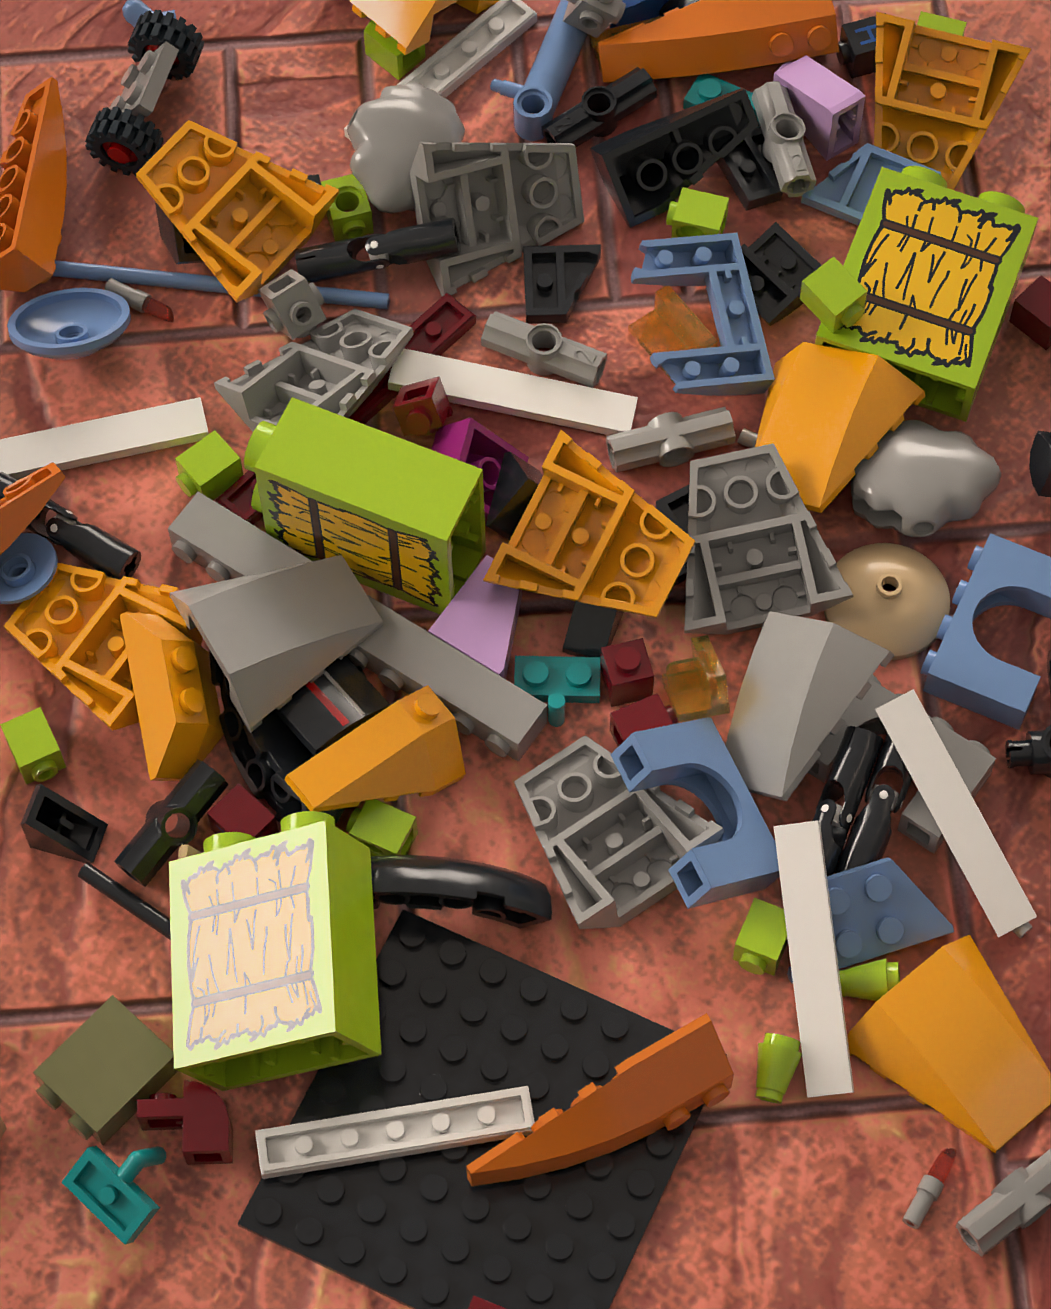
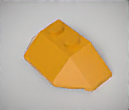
M125 612L120 615L150 781H180L197 759L203 761L224 735L219 720L221 712L216 686L212 684L209 652L159 615Z

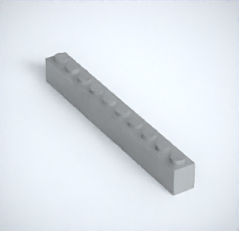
M200 492L195 494L168 527L173 552L187 563L194 561L206 568L209 576L217 582L311 562L310 559ZM368 596L383 620V626L346 655L355 667L361 666L362 670L366 667L374 672L385 686L394 691L401 689L411 694L428 685L455 717L459 732L465 735L472 733L484 740L485 745L500 757L508 755L519 762L547 724V704Z

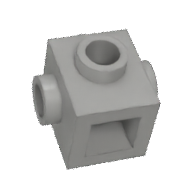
M567 0L568 5L563 22L597 38L611 23L617 24L624 13L626 3L622 2V0Z
M293 269L258 289L268 308L263 314L275 333L281 331L292 340L310 335L309 332L317 329V325L327 319L320 307L325 302L318 288L312 282L308 284L306 278Z

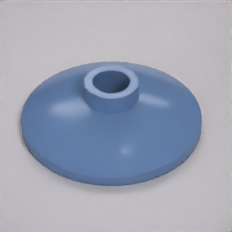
M21 533L10 547L0 555V604H15L26 601L36 596L50 583L55 575L58 559L54 547L46 538L38 534Z

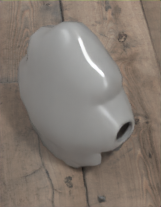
M414 81L403 85L385 87L381 92L380 98L365 102L357 108L347 126V132L355 151L349 164L350 169L363 186L370 202L379 211L390 214L407 210L415 211L410 169L419 143L461 142L463 140L465 128L456 113L454 104L436 91L425 88L420 83Z
M920 420L903 421L895 431L888 430L877 443L879 449L869 460L863 459L855 467L856 475L851 479L854 514L864 518L877 529L893 528L903 535L910 537L929 536L948 522L967 520L976 515L982 502L997 488L1002 473L994 457L979 448L967 434L959 431H942Z

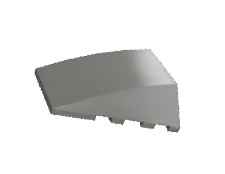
M419 143L410 169L417 225L453 217L460 239V254L426 260L441 296L446 293L453 295L457 293L456 289L470 281L475 283L486 277L489 270L504 262L511 263L522 257L523 246H542L584 222L576 148L572 143Z
M353 309L309 332L311 336L309 341L303 344L290 342L280 347V356L263 365L261 361L256 360L244 366L245 374L237 379L230 381L225 376L214 382L215 389L252 432L261 421L277 425L292 397L349 418L392 367L414 335L412 327Z
M774 443L690 461L688 535L696 543L687 558L684 633L728 635L761 628L770 611L807 618L853 597L847 582L844 581L836 566L837 563L829 548L826 547L817 530V525L812 515L807 511L799 491Z
M342 555L170 592V598L189 630L197 627L229 681L230 699L250 733L260 726L262 719L274 709L279 710L292 700V695L308 682L313 683L324 674V669L337 658L341 660L383 626V620Z
M770 611L754 647L738 695L726 741V747L749 792L787 801L820 757L821 753L817 750L828 734H837L845 723L841 716L855 697L860 700L863 699L872 686L868 682L879 665L886 668L894 654L835 623Z
M586 735L521 776L514 783L578 928L621 927L678 889L668 869L692 848L717 843L723 835L724 829L714 821L707 822L695 814L693 807L681 799L676 801L661 791L660 786L629 793L610 755L611 752Z

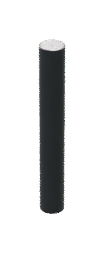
M89 862L82 866L78 873L79 878L171 940L170 918Z

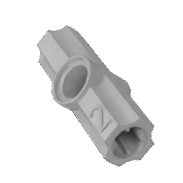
M779 81L766 82L763 86L754 89L752 94V101L765 139L762 153L773 164L781 192L786 193L788 197H799L807 191L813 190L816 184V177L803 140L806 131L805 124L800 117L795 115L787 88L782 86Z
M496 311L490 314L481 337V346L527 363L530 371L537 375L546 376L554 373L591 388L598 385L607 362V353L562 337L559 329L552 324L542 323L533 326ZM539 348H549V349H551V350L543 352V351H539V350H537V349H539Z
M721 407L682 417L678 412L664 413L653 418L645 427L606 436V445L610 463L617 473L657 462L664 467L678 466L690 460L694 453L735 443L736 435L730 411L726 407Z
M1051 1149L1024 1169L1022 1166L1009 1174L992 1190V1195L977 1205L957 1222L956 1228L962 1240L972 1251L983 1257L1019 1227L1022 1230L1025 1229L1051 1207Z

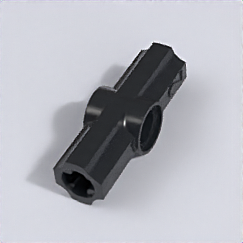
M637 67L606 87L594 86L584 92L581 98L582 102L541 126L542 135L547 143H572L575 145V148L594 136L606 137L615 131L618 121L657 98V88L646 70Z
M197 759L165 800L158 801L149 808L145 824L114 862L128 876L146 887L178 846L188 844L197 833L198 822L229 784L217 771ZM176 813L178 817L177 825L171 832L167 833L165 828L166 821L172 814Z

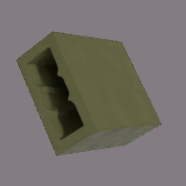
M112 995L33 1073L40 1085L36 1090L38 1095L54 1110L61 1105L72 1116L68 1123L82 1138L88 1140L93 1136L104 1145L137 1112V1099H149L151 1094L157 1093L178 1071L174 1069L173 1051Z

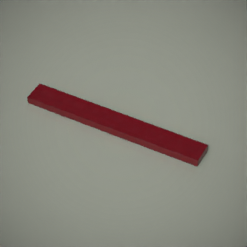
M446 293L409 326L412 327L414 335L404 349L441 356L476 324V315L449 293ZM392 367L349 419L366 424L398 395L399 391L388 389V380ZM250 470L215 500L216 503L252 525L263 517V513L253 510L251 506L257 480L255 472Z

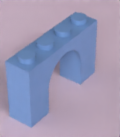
M990 533L984 548L976 545L967 567L973 573L969 582L962 579L959 582L952 600L953 604L958 605L953 617L945 614L936 638L942 640L937 652L929 650L920 673L927 676L923 689L924 692L1020 730L1041 676L1001 661L987 653L977 641L972 623L984 611L1002 605L1022 607L1051 619V557Z
M711 717L633 732L610 754L629 793L662 785L682 787L700 798L711 811L716 823L723 827L724 833L717 843L692 848L668 869L688 909L764 890L780 877L775 840Z

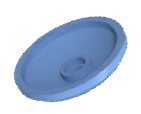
M72 288L47 293L24 303L10 316L7 327L13 344L25 352L44 358L71 360L94 354L116 341L130 324L131 314L127 301L114 292L97 288Z

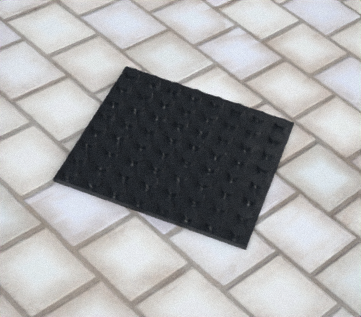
M403 909L376 959L382 1055L318 1069L290 1125L528 1086L534 1122H536L540 1116L552 1108L562 1109L563 1112L569 1109L571 1103L579 1096L577 1092L593 1082L596 1086H604L618 1074L614 1067L673 1033L674 1030ZM705 1104L690 1111V1118L675 1129L667 1130L666 1127H663L655 1133L611 1153L567 1168L523 1179L479 1186H471L467 1179L466 1166L504 1140L268 1179L261 1178L238 1222V1226L411 1309H468L473 1295L506 1309H609Z

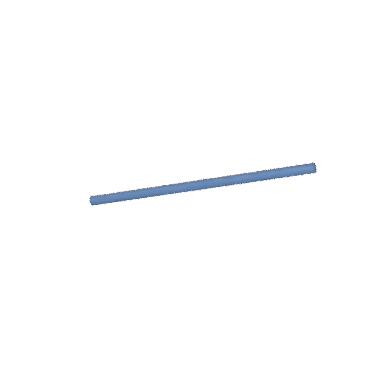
M55 260L56 270L53 274L55 277L106 282L113 278L126 284L229 294L215 276ZM316 286L324 302L327 304L387 310L389 308V293ZM260 293L254 295L257 297H261Z

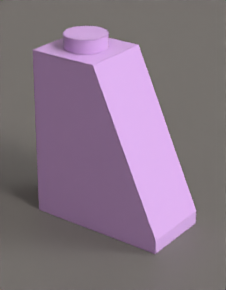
M807 55L795 62L783 64L774 73L773 81H779L782 86L787 88L795 115L800 117L805 124L806 131L804 135L826 161L858 143L866 97L859 89Z
M486 555L428 632L506 679L522 599V590L484 582L483 579L493 561L492 557Z

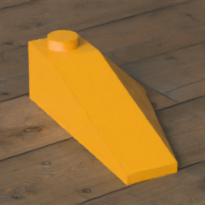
M427 685L396 701L287 774L284 780L309 811L317 812L355 807L361 801L383 798L384 802L396 801L401 795L418 793L419 797L434 795L460 781L466 775L455 717Z

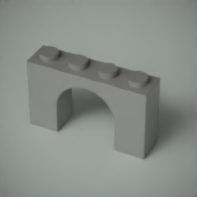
M872 675L868 680L872 685L862 700L855 697L841 716L845 723L836 735L828 734L817 750L821 755L808 773L825 783L847 726L863 728L877 735H886L887 731L875 709L903 694L892 693L881 686L879 680ZM929 716L974 799L990 777L996 758L980 742L975 740L968 741L954 732L952 726L942 718ZM918 790L902 812L897 830L934 854L945 838Z

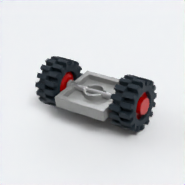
M149 10L144 15H140L128 41L129 54H133L132 59L140 63L137 66L132 64L127 69L121 80V85L124 86L121 96L118 95L114 99L110 108H103L102 112L99 110L87 135L85 146L87 150H91L90 155L93 159L100 158L99 164L102 166L107 164L112 166L110 170L116 173L120 169L123 175L130 176L131 172H133L136 176V173L162 147L163 138L161 137L160 129H154L155 124L152 121L145 122L143 120L153 112L166 79L171 80L172 76L176 80H182L183 76L186 78L190 77L203 50L204 41H201L203 38L202 34L195 33L197 28L193 24L187 26L185 24L186 19L180 16L179 20L173 18L174 13L167 11L166 16H164L161 10H155L153 14Z

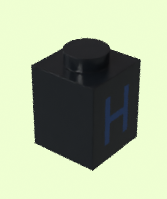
M876 16L843 24L841 26L840 41L838 42L839 52L836 53L839 63L841 65L846 64L852 79L875 73Z

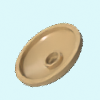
M875 543L854 549L837 562L836 566L844 581L847 582L853 597L824 610L827 622L835 623L891 651L894 654L891 660L905 659L919 654L938 639L936 636L945 614L949 615L950 593L942 573L926 556L903 545ZM885 584L893 585L896 588V590L893 592H888L884 590L882 586Z

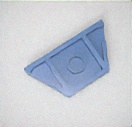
M867 143L853 153L849 161L840 163L828 173V177L815 186L813 190L804 193L801 203L859 226L881 167L900 173L907 166L925 167L941 175V172Z
M888 857L827 876L839 969L954 932L953 925L901 868ZM789 966L787 975L789 981L793 983L792 971Z

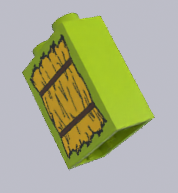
M907 166L902 169L901 173L881 167L843 265L867 290L865 313L854 325L848 328L843 325L835 333H832L821 322L816 334L815 344L879 355L925 391L926 396L918 406L967 422L1028 257L1038 218L1025 214L1024 206L1017 199L1001 192L987 191L981 193L976 198L947 188L946 180L941 175L925 167Z
M293 397L290 399L277 425L261 421L254 429L245 451L244 467L256 474L257 482L253 491L251 506L253 510L263 513L267 534L311 561L342 555L360 584L441 615L478 567L486 551L483 469Z
M304 811L290 814L281 820V832L260 838H255L250 834L241 832L214 834L204 840L203 853L169 861L173 1054L175 1070L221 1091H226L382 1055L370 848L335 827V819L327 813Z

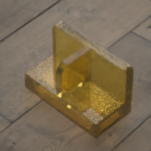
M708 635L691 638L693 658L669 663L666 667V673L662 674V684L679 722L730 713L726 674Z

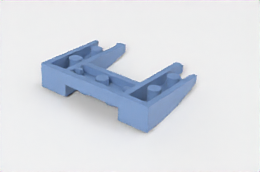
M738 233L642 240L638 250L645 254L641 269L637 267L633 269L631 283L662 286H706L721 346L652 353L650 356L652 365L656 369L662 366L676 384L673 387V391L679 394L731 396L765 393L775 378Z

